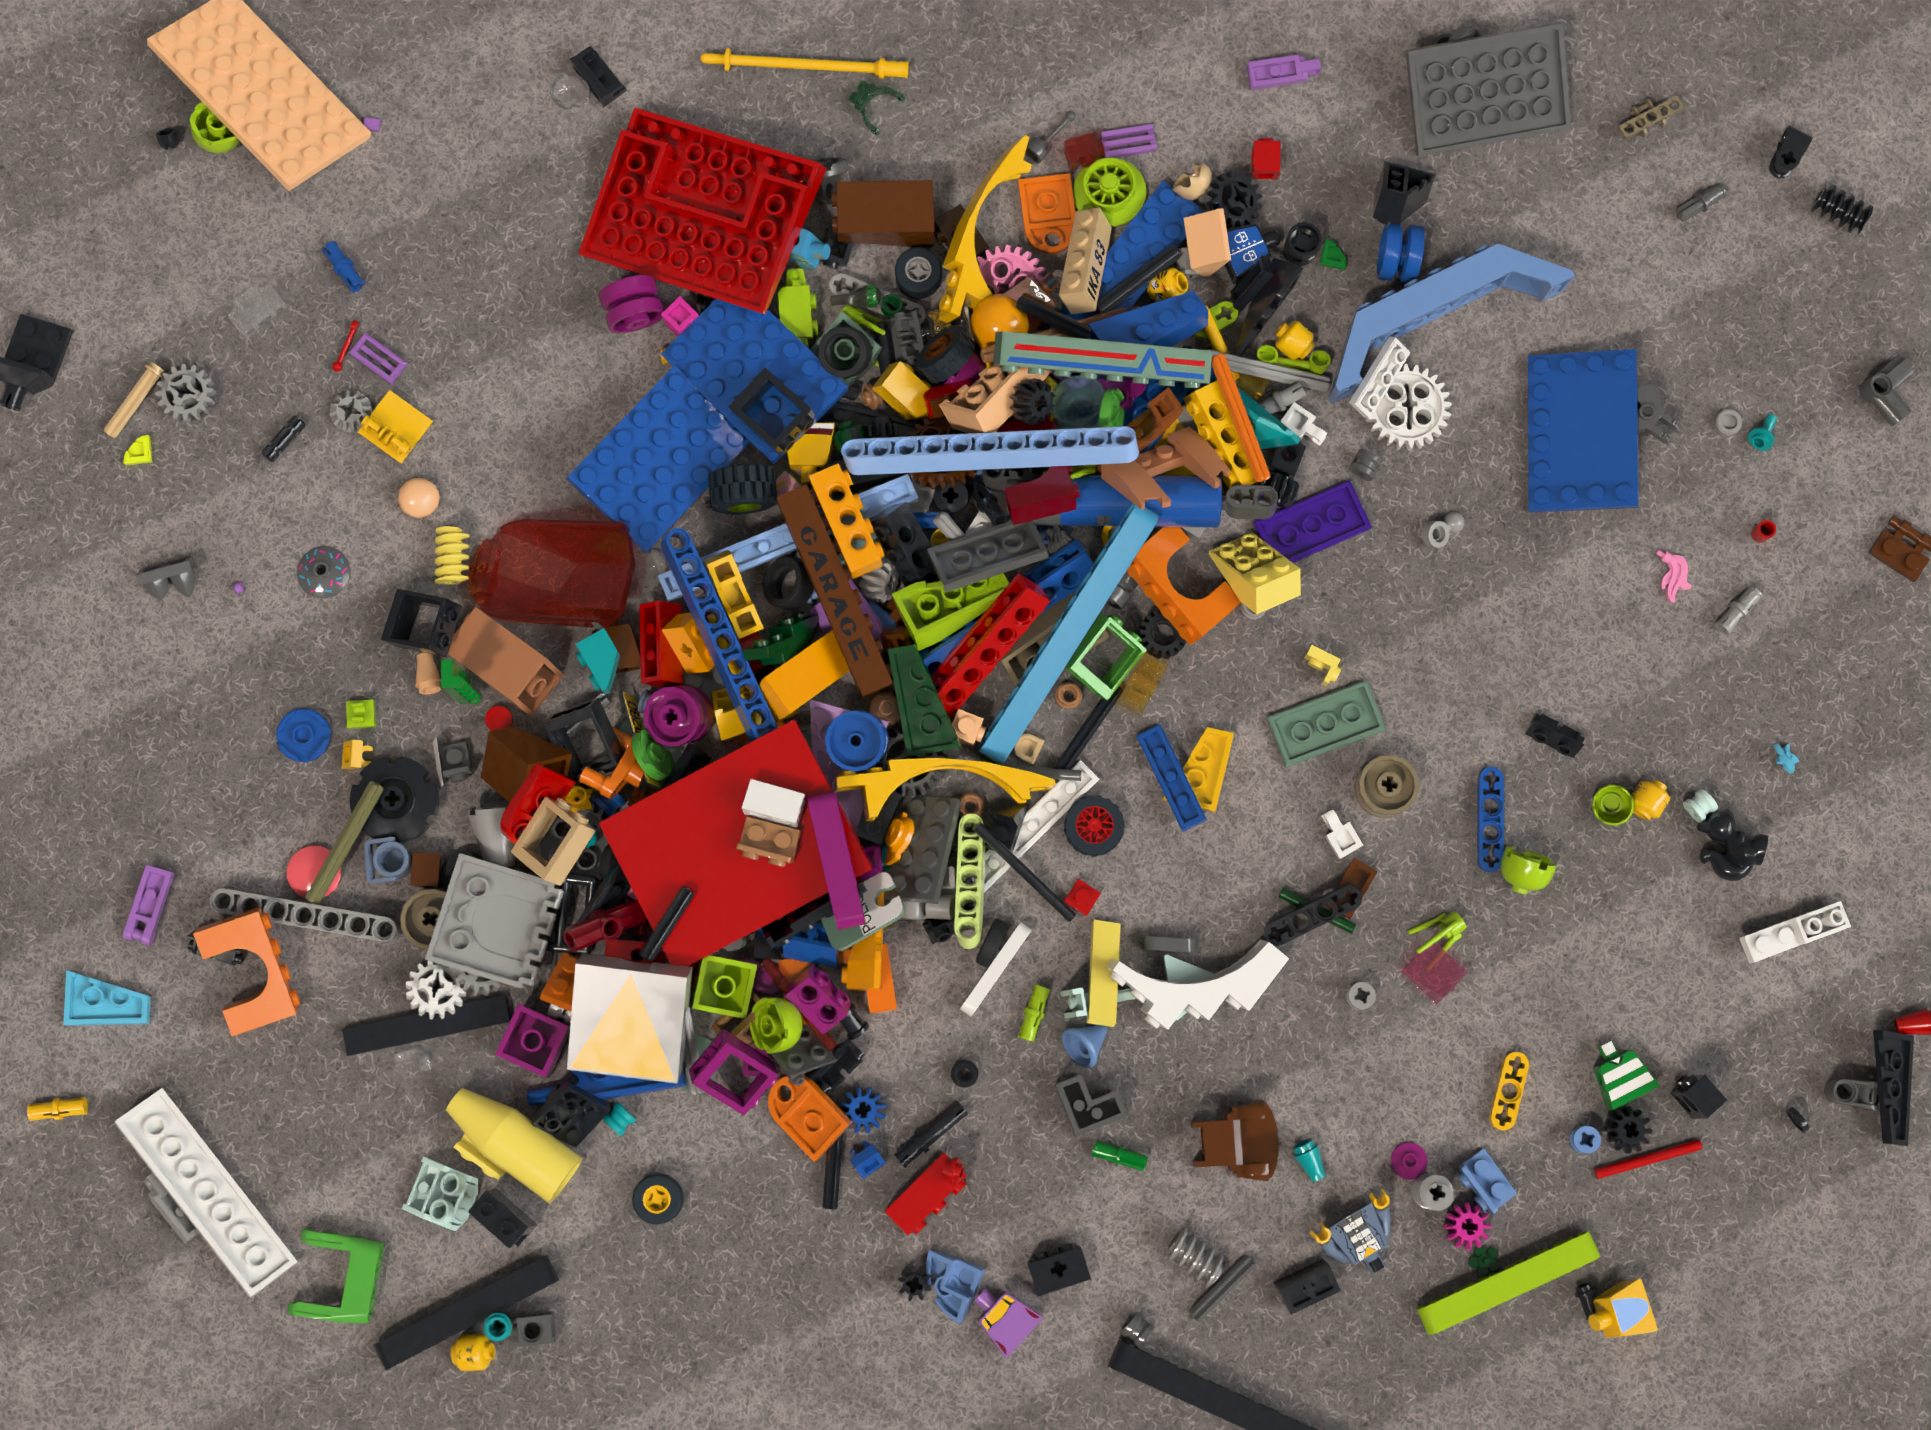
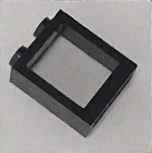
M766 368L728 406L733 415L778 455L783 451L787 452L795 444L796 436L801 431L806 432L814 423L813 418L815 417L813 410ZM772 386L801 410L775 440L747 415V412Z
M397 589L381 640L399 648L447 657L462 606L447 598ZM420 605L439 608L428 644L409 640Z
M599 698L551 714L543 723L551 743L572 753L568 777L573 781L580 778L586 766L597 772L604 771V773L614 771L624 755V751ZM591 718L608 755L581 764L564 727Z

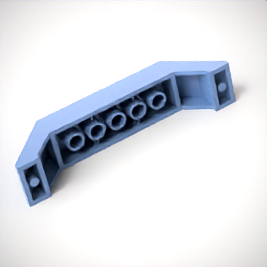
M1487 244L1474 251L1475 255L1467 259L1465 256H1462L1451 262V266L1444 270L1439 267L1427 274L1428 278L1424 280L1414 279L1404 285L1405 289L1397 293L1395 290H1392L1380 297L1381 300L1374 304L1371 301L1364 303L1357 308L1358 312L1353 316L1347 331L1328 398L1331 405L1356 392L1363 380L1360 376V371L1367 352L1385 344L1389 336L1398 338L1501 287L1536 296L1541 303L1563 292L1575 277L1573 271L1501 244H1496L1492 247H1489Z

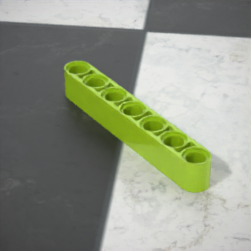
M1589 1230L1578 1233V1237L1573 1238L1571 1236L1554 1244L1552 1249L1548 1250V1248L1538 1251L1528 1256V1260L1523 1261L1521 1259L1504 1267L1502 1272H1493L1485 1276V1278L1482 1277L1478 1279L1479 1282L1476 1284L1471 1282L1454 1290L1452 1295L1447 1293L1428 1302L1429 1305L1426 1307L1423 1305L1419 1306L1416 1310L1427 1334L1433 1335L1600 1258V1253Z

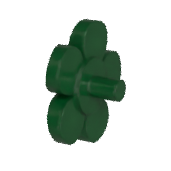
M1484 1246L1474 1248V1254L1477 1257H1470L1468 1264L1471 1268H1477V1275L1479 1277L1485 1278V1276H1488L1489 1270L1494 1273L1499 1271L1500 1263L1494 1260L1499 1256V1253L1495 1248L1490 1247L1487 1251Z

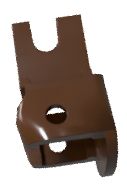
M1263 1100L1229 1107V1113L1224 1115L1225 1120L1190 1122L1191 1128H1200L1203 1159V1161H1193V1167L1228 1166V1170L1234 1171V1177L1236 1178L1242 1177L1261 1181H1269L1273 1176L1278 1160V1133L1272 1110Z

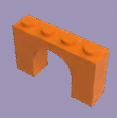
M1163 527L1143 544L1126 572L1143 589L1145 595L1154 602L1162 615L1176 628L1181 638L1186 640L1191 646L1241 602L1226 581L1203 599H1188L1179 594L1169 581L1167 564L1170 557L1190 539L1180 527Z
M261 907L196 928L193 933L203 959L233 949H246L260 956L267 967L268 981L260 992L224 1006L222 1012L231 1036L296 1015L298 1005H301L297 990H291L288 981L291 979L290 970L287 964L282 965L279 957V954H282L280 943L277 938L273 939L269 929L272 928L270 916L267 912L263 913Z
M887 943L882 944L881 991H866L870 1014L897 1010ZM853 946L839 952L838 964L848 965V959ZM788 958L778 961L783 997L787 999L785 994L789 984L814 963ZM805 986L808 990L812 991V986ZM800 1012L801 1017H802V1021H803V1025L812 1024V1023Z

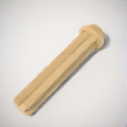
M150 362L149 365L144 366L147 368L104 428V432L112 438L118 436L159 377L161 379L164 378L162 374L165 371L155 363Z

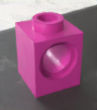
M680 296L661 313L663 323L677 337L699 317L698 313Z

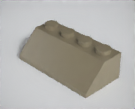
M1076 591L1048 608L1043 614L1038 615L1027 631L1011 647L1010 651L998 662V665L1014 687L1021 679ZM1106 629L1089 651L1110 637Z

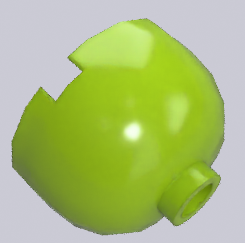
M203 102L195 107V111L190 116V129L197 145L207 152L214 154L227 153L235 149L241 141Z
M1506 846L1500 868L1504 879L1512 884L1511 889L1513 891L1527 894L1528 890L1539 891L1550 883L1557 867L1556 862L1550 864L1551 858L1526 849L1527 852L1518 853L1514 852L1515 846Z
M767 997L756 1002L751 1012L755 1013L756 1019L755 1022H750V1031L757 1048L766 1050V1053L769 1054L783 1052L792 1048L800 1039L803 1029V1021L799 1010L785 998Z

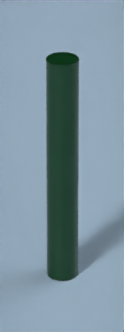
M1282 888L1278 896L1296 907L1311 902L1285 888ZM1318 905L1317 911L1320 915L1329 916L1332 914L1331 911ZM1341 916L1328 922L1350 934L1353 933L1356 927L1355 923Z

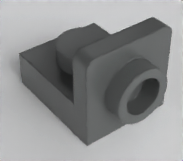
M467 742L439 747L444 769L442 775L446 780L451 779V783L467 780V775L473 774Z

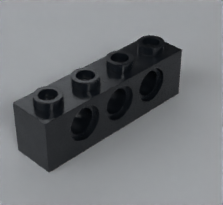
M907 501L890 506L870 521L876 537L881 541L887 552L888 559L895 566L900 575L901 582L906 587L921 581H926V583L940 581L928 556L927 549L932 546Z

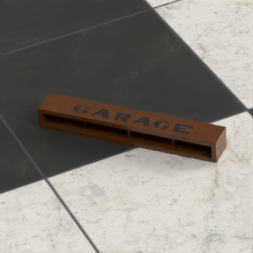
M803 485L777 496L776 502L861 698L864 699L892 687L893 682L891 679H893L891 665L890 663L884 664L881 654L885 653L879 638L874 639L870 629L874 627L868 613L863 615L859 605L863 601L857 588L852 590L848 580L852 579L847 564L841 565L837 556L841 554L836 539L830 540L827 530L831 528L825 514L820 516L816 508L820 503L814 489L809 491L807 485Z

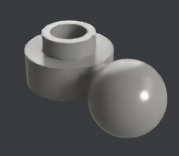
M1450 512L1444 517L1443 522H1427L1422 530L1423 542L1428 547H1443L1448 542L1450 533H1457L1463 529L1465 525L1464 517L1458 512Z

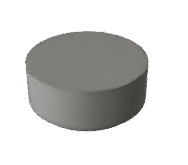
M1732 409L1721 411L1714 419L1715 430L1722 436L1729 437L1735 435L1742 427L1740 414Z

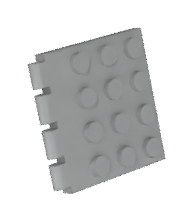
M459 853L425 960L521 989L523 984L534 986L540 968L529 964L531 960L542 963L548 941L539 939L538 936L539 933L550 936L557 916L556 914L546 912L547 907L559 909L564 891L554 888V883L545 881L542 878Z

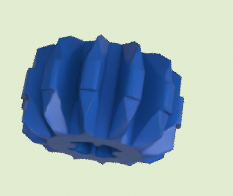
M857 1087L858 1097L855 1098L851 1092H847V1097L852 1100L851 1104L841 1101L840 1105L849 1108V1111L843 1112L846 1116H851L850 1120L852 1123L848 1127L855 1121L857 1122L854 1129L855 1133H859L861 1124H864L865 1132L870 1133L871 1129L868 1123L872 1122L876 1128H879L880 1124L874 1118L876 1116L881 1119L886 1118L884 1113L877 1112V1109L885 1108L886 1103L876 1105L875 1102L882 1096L880 1093H877L872 1099L869 1098L872 1093L871 1087L867 1088L865 1096H862L861 1087ZM866 1102L865 1106L869 1104L871 1107V1111L867 1112L866 1118H860L861 1114L858 1116L856 1114V1109L860 1107L859 1103Z

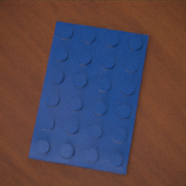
M715 299L661 353L662 357L691 380V384L773 465L786 452L783 451L778 455L733 415L728 408L764 368L770 371L813 410L815 417L813 418L814 423L812 426L849 390L848 386L839 377L828 373L821 365L819 358L768 309L764 315ZM772 386L747 412V415L775 440L801 410ZM801 431V432L796 436V438H795V440H796L795 443H796L806 432H802V431Z
M674 365L569 474L566 480L644 553H647L708 488V475L719 468L728 466L750 441Z

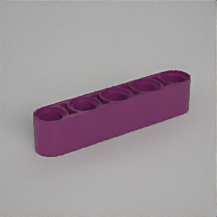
M835 790L808 796V805L837 929L839 931L865 925L864 912Z

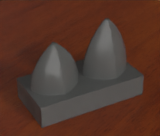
M193 556L142 569L136 574L139 585L143 584L152 596L162 600L167 591V578L170 577L176 589L189 598L194 589L195 578L193 569L195 562Z

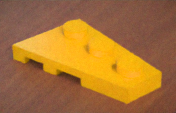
M1207 727L1182 768L1202 810L1216 813L1234 739V733ZM1164 796L1162 800L1168 802Z

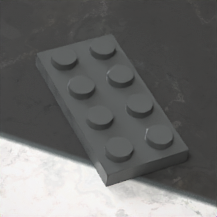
M1008 521L927 549L928 556L945 593L1048 558L1047 549L1033 521L1013 525L1012 521Z
M908 797L905 813L908 814V818L914 821V832L908 847L901 853L900 860L892 864L890 876L893 878L896 887L890 891H885L884 897L889 901L900 896L904 902L938 904L961 808V802L958 798Z

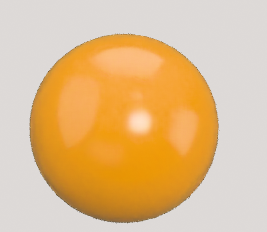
M993 294L984 298L976 305L971 315L970 328L974 340L981 348L995 344L996 332L1028 333L1029 323L1027 314L1016 308V300L1007 296H1001L1002 294Z

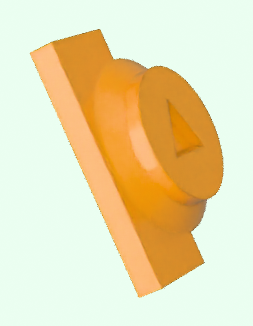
M904 812L893 818L886 833L885 843L888 845L885 864L888 866L900 860L901 853L908 847L913 836L914 821L908 818V814Z

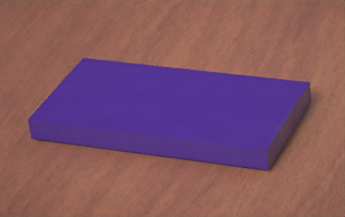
M1350 480L1293 504L1292 507L1279 510L1268 519H1259L1252 523L1258 537L1292 563L1372 529Z

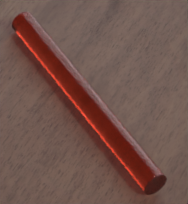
M769 957L761 965L785 995L790 983ZM800 1012L801 1017L828 1051L837 1045L828 1032L822 1034Z

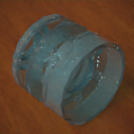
M1080 375L1069 377L1060 382L1052 392L1055 394V397L1052 399L1055 407L1050 408L1058 429L1098 428L1100 407L1105 394L1101 383L1096 379H1082Z

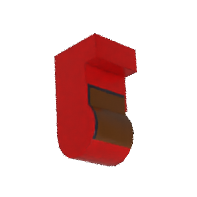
M970 378L927 390L923 394L928 416L931 418L944 417L945 415L939 404L946 399L949 402L959 395L957 390L965 384L970 387Z

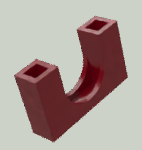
M1050 417L1045 418L1044 423L1027 425L1020 420L1012 419L1005 421L998 428L997 432L1055 430L1058 427L1056 421H1051ZM1050 466L1047 472L1036 480L1005 487L1006 505L1012 524L1017 525L1077 510L1076 498L1080 497L1077 482H1071L1070 474H1073L1071 466Z

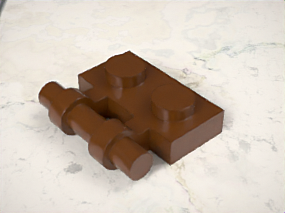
M1893 515L1888 525L1896 529L1894 534L1892 535L1886 530L1882 531L1868 553L1910 581L1915 582L1930 560L1921 553L1924 548L1931 552V536L1926 532L1922 534L1911 526L1912 523L1906 519L1901 520ZM1904 535L1916 542L1913 548L1901 541Z

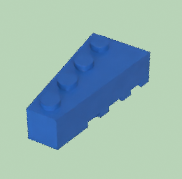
M1193 290L1090 323L1088 327L1092 330L1089 339L1173 347L1208 326V309Z

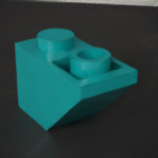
M603 628L576 643L579 652L575 653L583 668L588 665L592 675L588 678L595 690L601 689L606 695L611 691L620 654Z

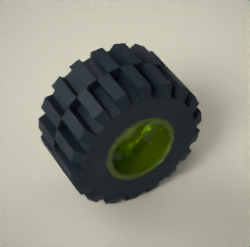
M738 464L719 468L708 475L710 507L713 511L732 515L750 514L765 511L777 504L775 470L771 467L760 464Z

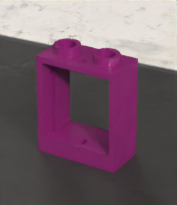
M724 1029L689 1069L693 1085L742 1115H745L750 1108L752 1109L758 1104L760 1096L767 1088H771L775 1084L778 1077L775 1061ZM731 1053L760 1071V1074L741 1096L736 1095L710 1079Z

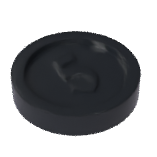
M1790 1107L1786 1110L1787 1116L1797 1129L1803 1133L1809 1130L1808 1123L1795 1108Z

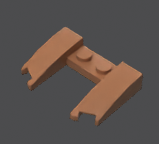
M1189 426L1168 434V444L1140 453L1136 460L1132 462L1101 464V478L1140 509H1145V502L1150 499L1157 500L1161 503L1162 508H1167L1171 506V500L1152 478L1153 476L1184 465L1216 489L1220 486L1221 482L1216 476L1221 473L1228 477L1230 469L1207 441Z

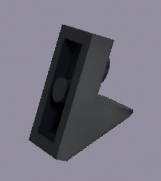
M1002 798L989 810L988 814L993 820L989 831L1013 853L1029 805L1027 803L1017 804L1014 800ZM985 842V847H986L987 849H989V850H993V849Z

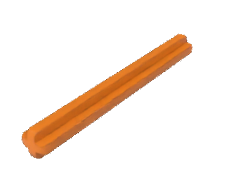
M1224 353L1217 354L1212 357L1211 365L1255 481L1257 483L1263 482L1271 477L1226 356Z

